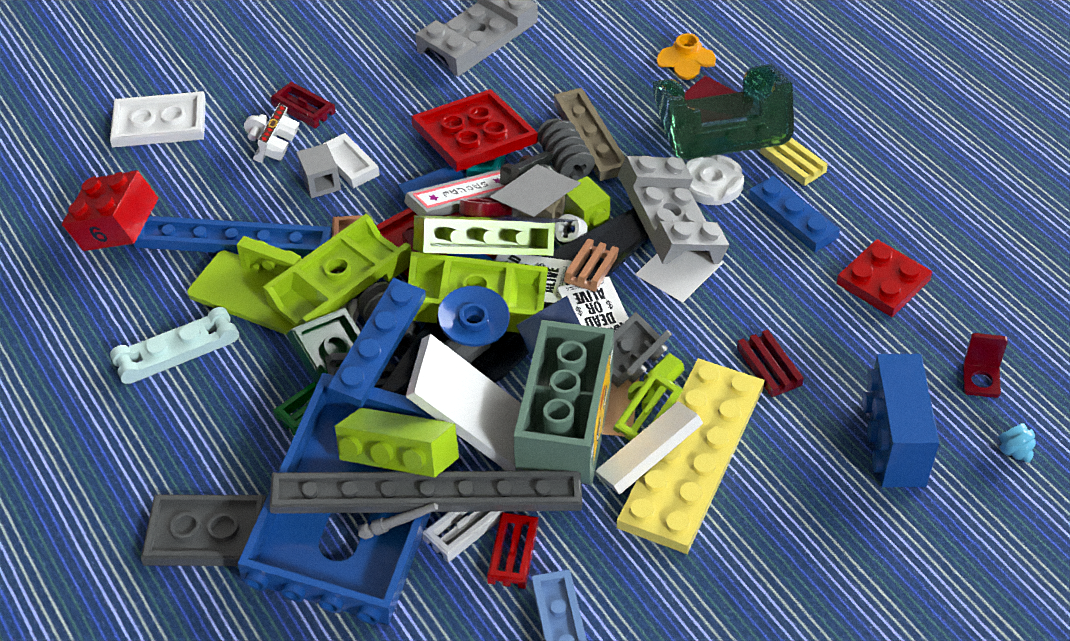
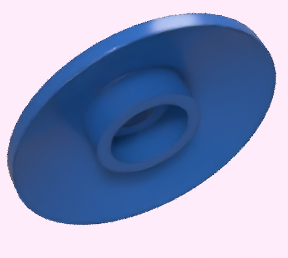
M465 286L450 292L442 300L438 310V322L443 333L452 341L464 346L478 347L493 343L505 333L509 325L510 313L505 300L495 291L481 286Z

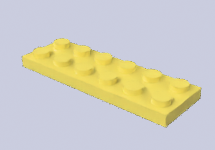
M699 358L697 359L676 402H681L697 413L703 424L637 479L617 519V529L688 554L763 391L765 380Z

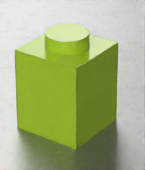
M585 176L578 180L581 184L565 194L563 214H571L582 218L586 222L589 232L610 220V197L593 180Z

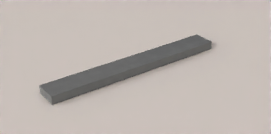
M568 470L442 471L435 478L407 472L272 473L271 514L407 512L434 503L438 505V510L433 512L582 510L581 474L578 471Z

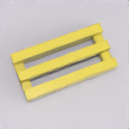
M784 132L778 135V139L775 137L770 139L769 145L767 143L761 145L760 154L803 186L827 172L828 164Z

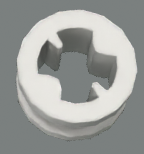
M565 214L559 219L578 221L556 222L555 224L556 238L566 244L588 232L586 222L582 218L571 214ZM573 226H575V231H574V233L571 232V233L568 234V233H567L568 227H573Z

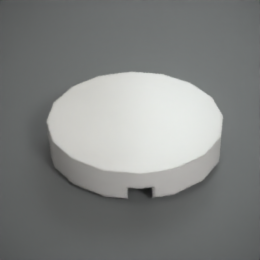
M712 154V157L703 158L704 155H700L685 164L693 177L689 190L696 202L705 205L726 204L736 199L743 190L744 176L742 168L729 157Z

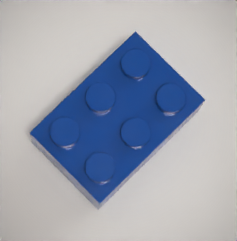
M877 354L874 369L868 370L867 382L869 392H863L862 398L863 411L870 415L867 425L868 441L874 442L875 450L872 454L873 471L880 474L882 487H927L939 446V438L922 354Z

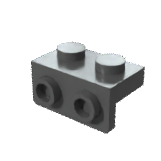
M635 312L614 332L612 383L617 388L627 379L633 384L647 370L643 363L648 358L654 363L668 349L664 342L672 333L667 329L660 336Z

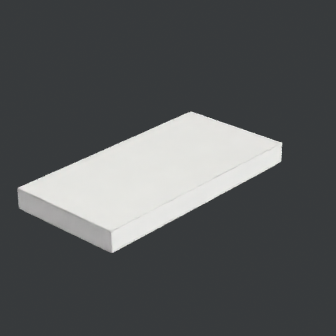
M430 334L422 338L406 397L435 419L455 423L458 436L506 471H515L514 432L521 403Z

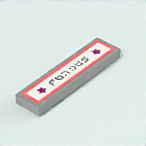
M499 169L407 192L404 203L418 216H444L459 212L461 198L490 197L505 187V185L500 183Z

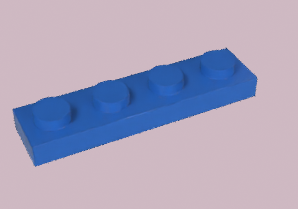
M395 278L392 279L330 382L328 395L359 408L363 407L425 300L424 289Z

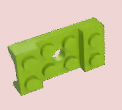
M366 213L263 286L267 303L295 327L333 313L381 277L390 282L409 268L411 245L404 243L399 248L381 235L371 216ZM334 269H346L341 273H331Z
M411 251L408 284L425 290V300L413 321L437 323L439 306L450 292L465 286H481L495 291L505 300L510 313L509 325L506 331L520 333L516 325L544 309L548 267Z

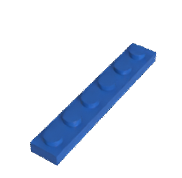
M149 216L134 243V247L214 253L225 250L239 254L237 243L245 236L257 241H264L268 245L285 251H292L300 255L301 258H304L331 239L332 231L331 227Z

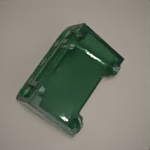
M772 64L755 66L746 71L742 82L743 92L685 100L684 89L679 82L673 79L652 81L653 95L672 151L679 158L694 159L786 144L793 136V83Z

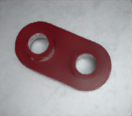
M490 197L461 198L459 213L465 214V217L486 216L488 218H504L505 215H512L513 207Z

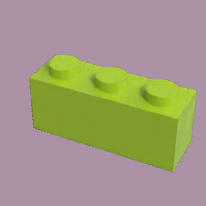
M359 408L335 425L339 460L435 478L459 458L455 423Z

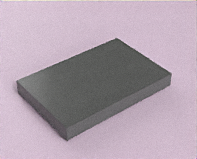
M154 494L141 554L143 566H238V561L266 501V495Z

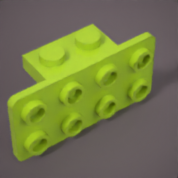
M243 236L237 243L239 255L225 250L218 252L187 290L189 299L212 308L224 307L231 315L286 335L295 326L268 305L263 286L302 258L292 251H285L268 245L264 241H257Z

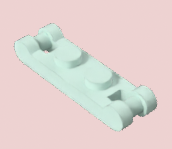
M217 307L212 309L206 317L129 347L126 345L117 346L111 350L110 357L113 364L119 367L118 375L121 381L130 384L227 346L238 339L239 332L233 323H229L231 317L226 308Z

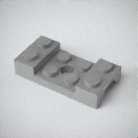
M477 0L476 4L447 23L442 24L435 20L415 34L417 52L422 54L431 48L445 57L453 75L458 77L538 22L537 3L532 0Z
M626 156L618 177L662 264L670 263L686 250L707 251L713 263L720 264L729 247V243L718 223L707 222L689 190L693 177L683 159L676 157Z

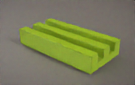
M653 370L620 416L613 430L617 433H623L625 438L631 441L639 434L638 430L665 391L668 389L672 394L652 423L675 404L683 389ZM656 381L660 384V387L630 428L626 425V422Z

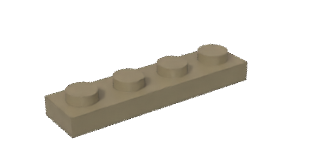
M578 88L554 94V105L562 119L570 121L575 125L580 137L585 142V146L588 147L590 154L594 157L595 165L593 170L598 179L603 181L618 177L625 156L584 90Z

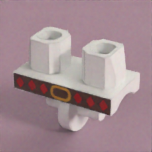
M279 104L269 122H267L268 118L264 114L249 116L245 121L244 129L248 133V139L251 141L258 139L257 144L259 148L253 160L262 163L265 156L278 161L283 159L289 143L277 138V135L293 141L299 127V122L285 116L288 107Z

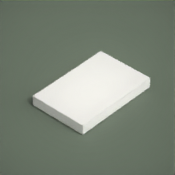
M204 92L114 99L110 134L112 147L204 139L206 103Z

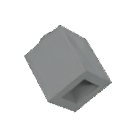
M327 143L296 152L300 174L311 198L341 190L338 167Z

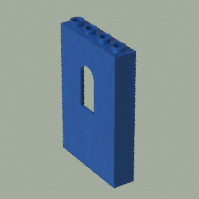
M322 372L278 473L402 472L339 460L335 425L358 410L359 407L328 395V386L334 375ZM376 387L373 388L362 407L437 420L406 396ZM270 489L238 561L241 581H244L247 586L255 590L264 591L267 588L281 592L284 597L295 602L307 600L317 603L328 612L340 613L344 611L354 614L359 620L368 624H378L380 622L389 625L431 513L389 528V531L380 535L373 534V537L364 540L360 538L352 556L342 561H332L324 557L319 549V542L331 513L271 514ZM403 512L370 513L367 523L371 525L373 520L382 517L386 519Z

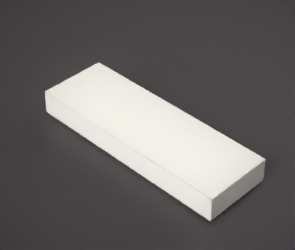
M678 401L596 470V473L603 482L618 494H621L697 430L703 422L697 413Z

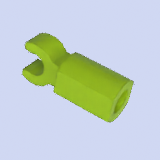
M671 353L666 354L644 376V381H637L629 387L628 399L631 401L653 370L674 382L684 372L682 361ZM656 381L642 401L643 410L660 387V384Z

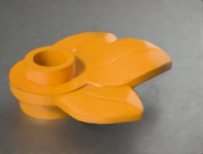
M690 33L679 35L673 46L662 49L657 57V65L659 67H674V73L684 80L697 77L701 66L713 67L716 63L715 54L711 50L703 48L699 38Z

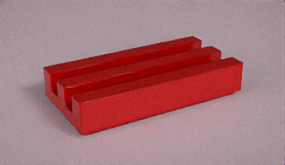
M501 512L487 574L488 584L495 585L496 581L503 582V586L511 587V583L518 584V588L526 589L539 525L538 517ZM508 523H515L505 571H499ZM523 525H529L519 573H514Z

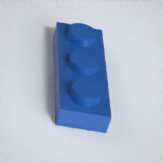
M775 176L769 177L749 190V199L814 253L839 238L840 229Z

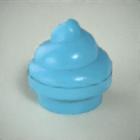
M1025 423L1019 424L998 436L1002 444L999 448L1003 454L1029 463L1034 455L1032 449L1036 444L1034 439L1035 433L1032 429L1028 430Z

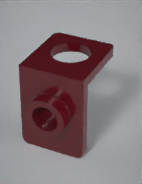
M981 333L971 334L963 360L964 394L993 398L1000 397V365L1008 343L1006 336ZM982 374L990 378L992 385L985 388L979 387L972 382L971 378L974 375Z

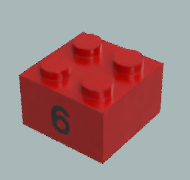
M138 170L124 173L118 172L102 177H91L82 184L80 193L70 205L68 213L61 224L83 251L134 244L159 197Z

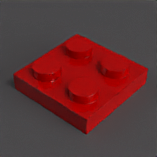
M876 239L838 274L836 284L888 316L893 317L931 280L933 271Z

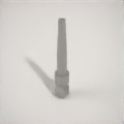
M434 503L386 519L382 517L373 520L371 525L368 523L359 525L358 536L366 540L373 537V534L380 535L389 531V528L438 510V505Z

